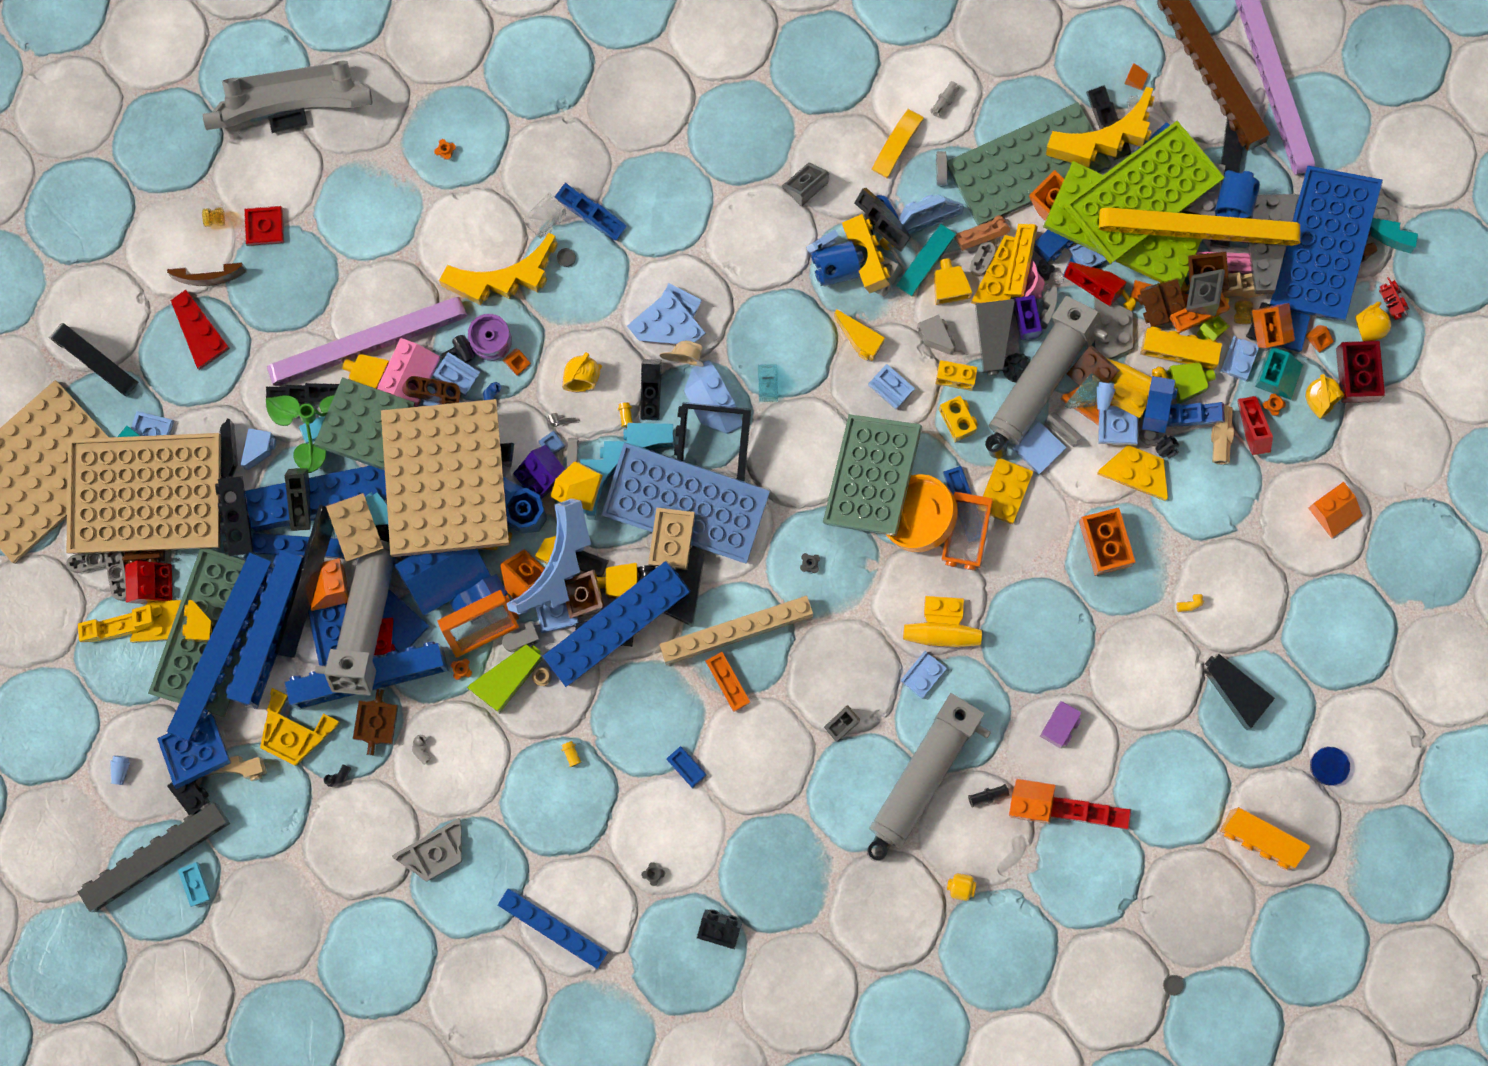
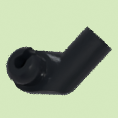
M342 764L337 774H328L324 777V784L328 787L342 785L351 768Z

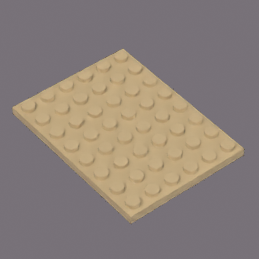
M56 380L0 428V550L14 564L67 518L68 439L109 438Z
M496 399L381 410L391 557L509 545Z
M204 433L68 439L66 553L82 554L220 548L221 514H219L218 503L221 502L220 495H216L215 484L218 483V479H221V434Z

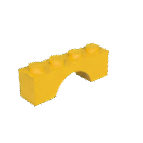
M863 214L842 222L847 239L852 241L853 245L863 246L867 249V261L859 270L865 289L870 294L889 286L888 278L891 276L887 267H884L882 264L885 259L882 252L877 250L876 246L879 243L876 236L871 233L873 226L870 219L866 220Z

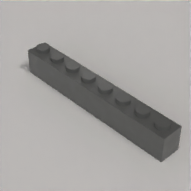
M211 802L203 805L200 808V812L195 815L194 813L188 815L183 819L184 822L182 824L171 826L162 837L160 835L150 840V844L145 848L140 847L136 849L130 858H123L116 863V867L113 869H106L101 872L98 879L84 883L78 894L89 912H97L228 826L230 822L220 806L216 803L211 804Z

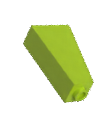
M526 644L469 684L467 688L500 714L543 660L540 655L541 651L534 645L530 648Z

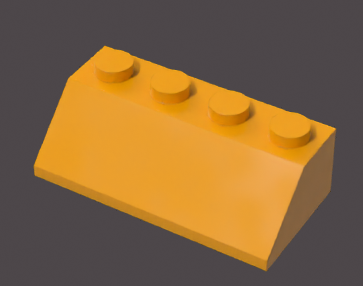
M1239 807L1229 811L1220 829L1224 833L1223 836L1225 838L1241 842V846L1247 850L1252 851L1254 849L1258 851L1260 857L1268 861L1272 859L1278 862L1277 866L1284 870L1296 868L1310 848V845Z

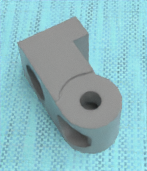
M886 257L882 264L884 267H887L891 277L888 278L890 285L875 291L883 297L887 295L896 278L900 277L903 273V269L899 264Z
M532 621L525 624V630L516 634L509 633L503 637L502 645L508 652H516L526 644L531 646L540 642Z

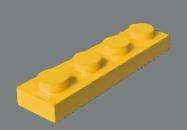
M1018 224L1004 290L1006 297H1024L1038 230L1036 224Z

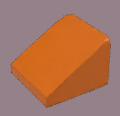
M1133 63L1124 84L1142 90L1148 73Z
M1323 325L1316 326L1306 334L1307 339L1318 352H1321L1334 342L1328 328Z
M517 348L502 360L517 376L531 364Z

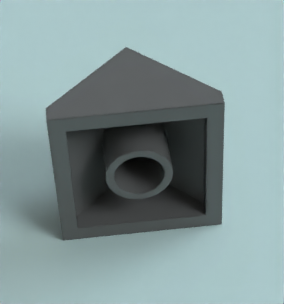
M808 162L785 182L782 187L800 206H803L828 184L829 172Z
M1221 269L1192 276L1186 307L1188 312L1211 316L1216 315L1220 303L1225 270Z

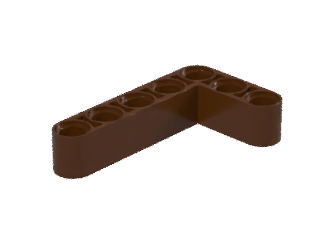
M411 376L402 387L403 393L406 396L439 402L438 405L459 403L460 388L452 382ZM408 384H415L417 390H411ZM427 387H433L435 389V393H430L427 390ZM446 390H451L454 393V397L448 396Z

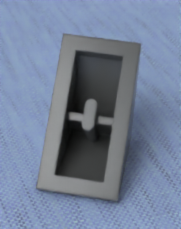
M847 705L824 728L837 742L859 724L860 719Z

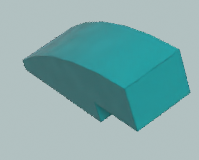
M1374 217L1370 228L1371 237L1386 246L1407 253H1411L1416 248L1418 233L1400 230L1401 223Z

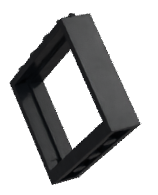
M683 402L682 406L678 407L677 417L681 418L680 425L676 426V436L679 437V441L674 446V455L677 456V459L684 461L688 409L743 414L737 478L735 479L745 481L752 409Z

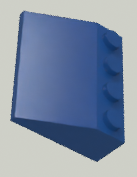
M477 549L412 555L394 565L423 615L454 599L459 593L473 587L482 579L491 576Z

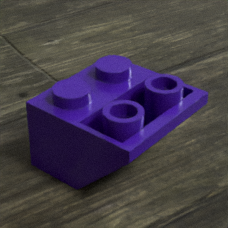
M547 445L532 450L513 474L524 488L537 493L542 499L553 490L556 478L566 469Z

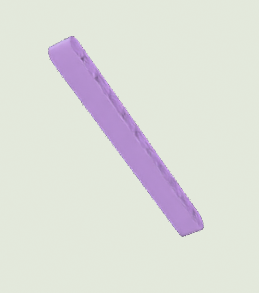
M1235 0L1292 171L1295 175L1304 173L1307 166L1315 167L1314 158L1260 0Z
M454 297L272 363L267 366L272 385L280 386L344 363L346 359H355L359 354L366 355L396 344L400 338L407 340L462 320L467 314L461 298Z

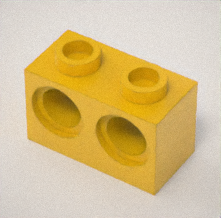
M940 360L935 384L972 391L975 384L977 367Z
M961 395L940 404L938 410L954 442H958L976 433L977 420L974 416L971 417L968 411L970 410L969 405L965 399H962ZM956 406L960 409V412L953 413L950 408ZM960 423H965V424H967V425H968V429H967V430H962V429H960V428H959V424H960Z

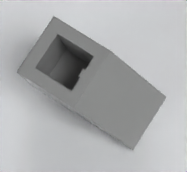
M936 315L918 323L917 330L924 345L946 354L953 353L955 342L953 337L949 336L946 331L948 327L944 319L941 320L940 316Z

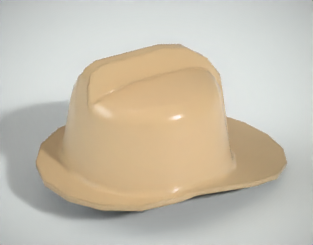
M681 341L676 344L672 352L660 353L659 355L662 359L687 363L693 366H704L703 362L700 361L702 346L691 341Z

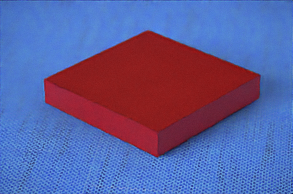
M282 206L244 209L245 241L247 246L284 243Z

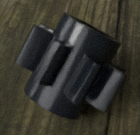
M1164 435L1156 441L1158 444L1155 447L1156 452L1162 458L1167 457L1170 459L1179 453L1177 450L1179 442L1175 437Z

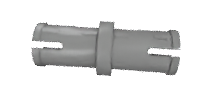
M950 81L945 91L939 94L937 102L930 109V112L935 117H940L947 105L952 103V98L960 89V86Z

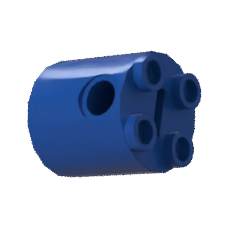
M1225 171V178L1222 180L1215 208L1217 216L1252 219L1260 188V181L1253 177L1254 173L1249 171H1243V173Z
M852 241L818 249L811 253L812 262L817 268L815 276L820 286L825 287L861 277L859 270L860 265L865 264L864 256L861 250H855Z

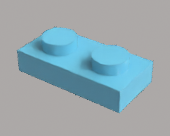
M198 862L178 869L190 907L211 900Z

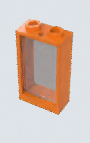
M954 492L958 516L951 535L945 540L941 560L946 562L945 565L957 567V564L965 565L964 569L976 571V568H981L993 498Z
M498 590L437 620L456 658L519 628L516 621L519 619L518 614L508 610L507 603L510 602L508 595L504 596L502 591Z

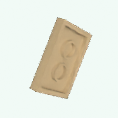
M364 494L326 506L346 562L383 549Z
M656 508L648 561L649 566H660L665 561H668L674 569L687 570L695 512Z

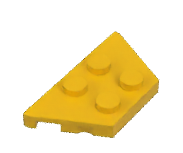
M1130 445L1124 447L1097 472V475L1166 501L1168 498L1164 459Z
M181 600L147 602L146 605L152 606L153 624L133 633L130 642L167 640Z

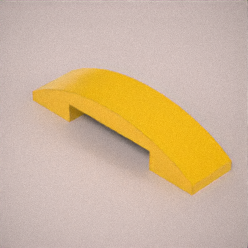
M907 109L884 144L871 170L885 178L889 177L901 153L922 123L923 116Z
M146 605L132 609V613L102 621L93 619L78 623L79 642L109 640L141 631L153 624L152 606Z

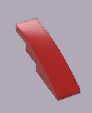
M1054 797L1051 817L1129 830L1131 809Z

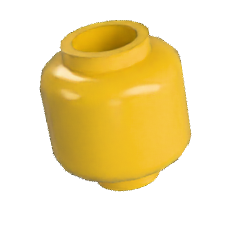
M956 873L953 879L949 878L947 890L950 891L952 898L968 901L971 897L974 898L977 882H974L972 876Z

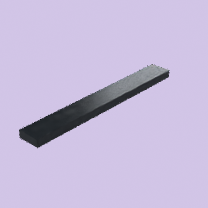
M1226 117L1220 164L1225 165V171L1239 173L1242 145L1239 142L1237 133L1231 129L1229 120ZM1211 240L1210 246L1229 249L1230 241Z
M319 505L275 650L277 655L295 658L334 529L327 508L323 505Z

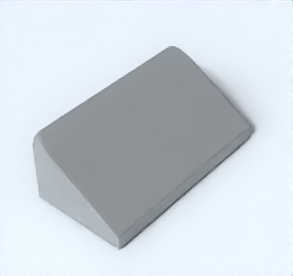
M1053 412L1047 417L1045 423L1071 446L1074 447L1082 438L1057 413Z

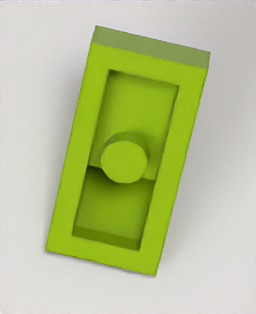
M1218 315L1207 320L1200 327L1197 335L1203 340L1211 339L1214 341L1230 325Z

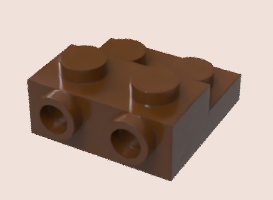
M1178 278L1140 289L1141 294L1138 295L1140 306H1145L1144 319L1146 324L1150 323L1151 327L1169 322L1170 315L1186 308Z

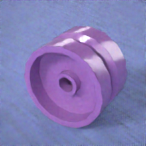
M483 314L471 322L468 329V339L477 356L487 361H494L504 357L509 352L512 345V336L506 322L500 316Z

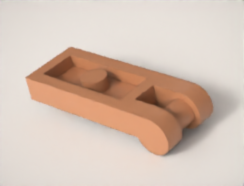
M999 215L993 221L957 233L955 240L963 251L1008 234L1010 227L1005 223L1004 218Z

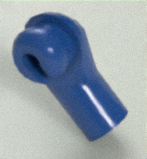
M491 383L484 390V400L494 399L501 391L500 383Z

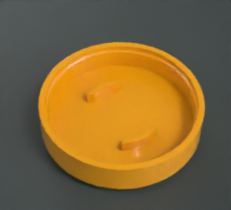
M924 474L911 475L897 536L887 534L886 536L898 547L910 552H926L938 547L951 535L956 525L958 509L952 492L935 477Z

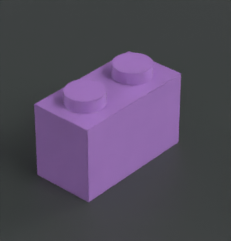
M1060 701L1040 737L1058 748H1061L1063 744L1067 746L1072 738V735H1070L1073 728L1077 729L1082 720L1079 718L1081 712Z

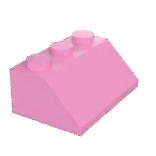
M400 338L377 389L415 402L414 407H418L421 399L406 396L402 390L403 384L411 376L431 379L441 357L417 343ZM408 384L411 390H417L415 384Z

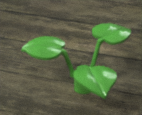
M335 395L326 397L321 401L319 408L323 413L319 412L318 409H314L310 404L299 406L298 401L291 396L266 398L267 412L272 421L277 425L288 426L292 423L293 418L297 419L299 416L301 421L306 424L309 444L302 443L298 445L293 452V458L298 467L308 468V473L318 470L325 461L326 451L312 444L310 423L315 421L316 414L321 417L326 416Z

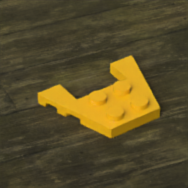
M272 688L260 748L297 766L340 722L323 713L315 730L311 731L280 715L288 696Z

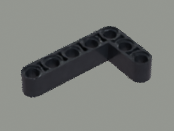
M61 323L49 336L54 343L71 353L125 397L139 383L66 324Z

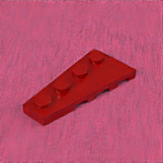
M186 289L170 300L198 370H201L230 349Z

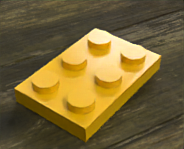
M1001 458L997 459L982 496L993 498L992 517L1013 525L1034 471ZM978 506L977 510L985 514L986 507Z

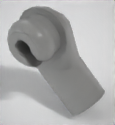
M417 735L413 740L412 752L425 765L431 759L425 752L426 737L424 735Z

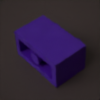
M1035 296L1016 298L1014 311L1020 340L1039 338L1042 329Z

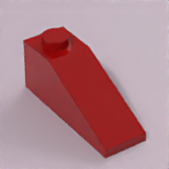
M1074 262L1068 264L1064 274L1065 278L1108 306H1111L1122 295L1127 283L1112 272Z
M1257 397L1238 399L1237 402L1245 437L1251 454L1270 453L1273 435Z

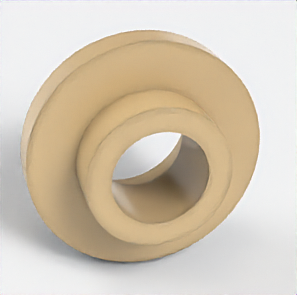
M538 667L533 671L532 679L536 685L545 686L550 683L552 674L548 668ZM541 673L546 675L544 680L539 679Z

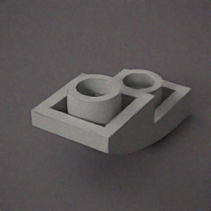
M1053 286L1051 291L1047 289L1042 297V300H1044L1042 307L1045 309L1039 319H1041L1040 324L1044 329L1047 328L1055 310L1057 301V287Z

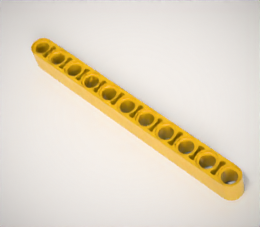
M1102 208L1099 210V230L1288 246L1300 244V223L1121 208Z

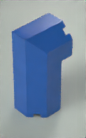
M503 477L507 525L522 534L540 532L547 520L540 495L528 488H522Z

